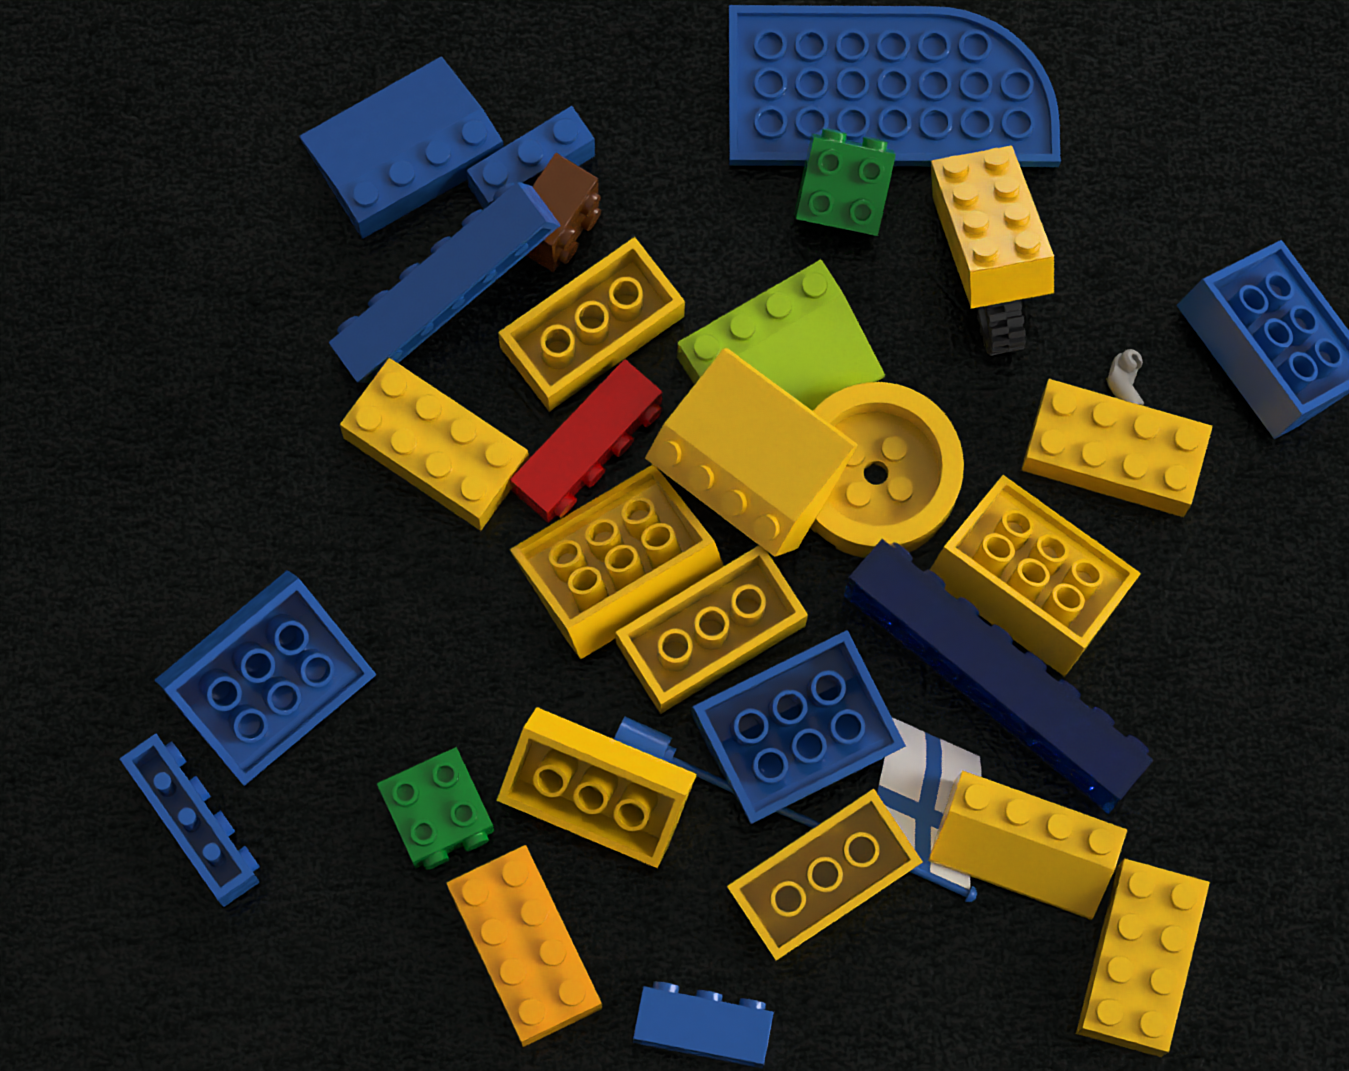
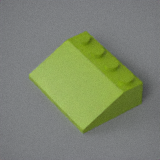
M821 259L677 343V358L694 385L722 349L728 348L812 411L826 398L844 388L856 384L877 382L885 377L848 301Z

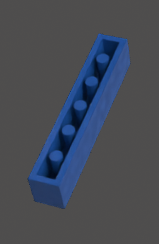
M516 182L515 184L508 183L500 188L493 196L494 202L484 210H477L463 220V228L452 238L448 236L438 241L430 250L432 255L421 264H413L404 270L399 276L401 281L391 290H384L375 295L368 303L370 308L359 317H351L337 329L339 334L329 344L357 382L370 384L388 358L397 363L403 360L561 226L531 185Z

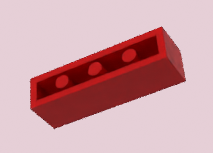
M624 359L511 477V490L546 522L549 523L556 515L562 518L576 503L577 498L574 497L575 494L584 485L590 488L601 478L606 470L603 465L614 454L616 457H620L634 441L631 435L642 424L648 427L657 419L663 410L660 407L662 404V391Z

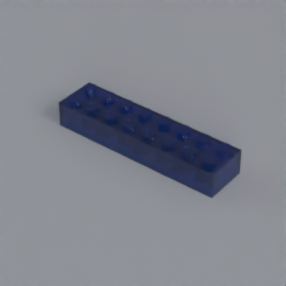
M881 539L849 576L844 597L1109 814L1153 761L1147 755L1149 752L1148 748L1132 735L1125 737L1112 727L1115 722L1098 707L1090 709L1079 700L1081 696L1079 691L1063 679L1057 682L1045 672L1047 669L1046 665L1031 652L1023 654L1011 644L1013 642L1012 637L1004 629L996 624L990 627L978 617L980 614L978 609L971 602L963 597L954 598L944 589L946 584L938 575L928 569L923 572L911 562L913 559L911 554L905 548L895 542L890 545Z

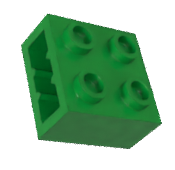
M823 128L821 135L812 133L796 203L795 218L797 220L878 236L896 156L895 152L887 149V141L876 138L863 137L862 143L846 140L847 133Z
M457 747L377 783L415 869L424 865L426 870L435 868L450 859L448 853L464 847L465 851L476 849L489 841L487 835L494 832L493 824Z

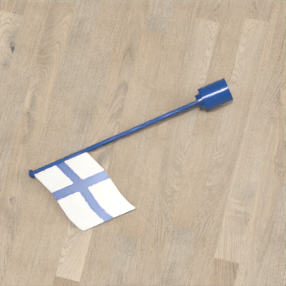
M626 716L624 717L614 740L697 774L696 777L732 792L726 780L675 758L676 748L669 746L672 737ZM892 718L906 747L884 757L877 794L923 861V863L909 872L966 897L965 902H972L977 897V890L973 886L970 888V876L929 862L928 859L955 779L962 770L981 777L980 756ZM787 807L776 811L812 829L821 824Z

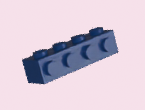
M154 734L120 758L223 907L259 883L253 872L260 866L246 846L237 850L231 842L229 836L235 830L221 810L213 815L204 801L211 796L197 776L190 780L185 776L180 766L185 764L186 760L172 741L164 745L158 735Z

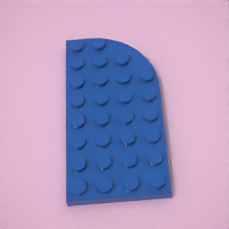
M729 5V166H805L811 134L821 135L823 128L847 133L846 140L862 143L863 137L887 141V149L893 150L896 154L893 166L931 167V160L1006 146L1013 147L1020 167H1059L1060 165L1059 112L1049 77L1033 52L1018 37L986 17L966 10L937 6Z

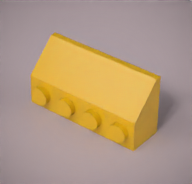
M962 770L953 783L928 861L1092 920L1115 870L1127 829Z

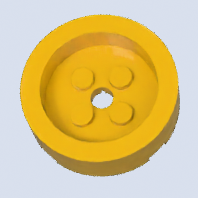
M885 382L856 384L832 394L821 402L813 412L858 444L811 525L810 528L813 532H817L826 541L836 546V549L844 553L873 559L900 556L928 542L950 516L963 479L964 461L961 443L957 432L945 413L921 393L898 384ZM873 463L883 467L886 473H888L887 480L882 484L873 485L864 477V470Z

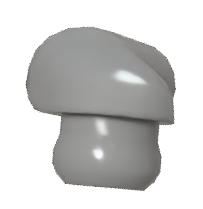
M1126 350L1114 358L1107 383L1116 398L1143 405V400L1133 386L1138 369L1141 368L1143 363L1141 355L1135 350Z

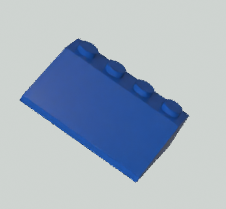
M442 56L299 136L362 239L468 179L467 169L504 147L503 140L482 107Z
M1282 240L1202 279L1177 304V307L1274 439L1302 425L1349 394V330Z
M287 570L157 677L155 682L245 786L375 677L376 673L302 581Z
M848 630L693 706L689 710L711 755L750 824L906 747Z

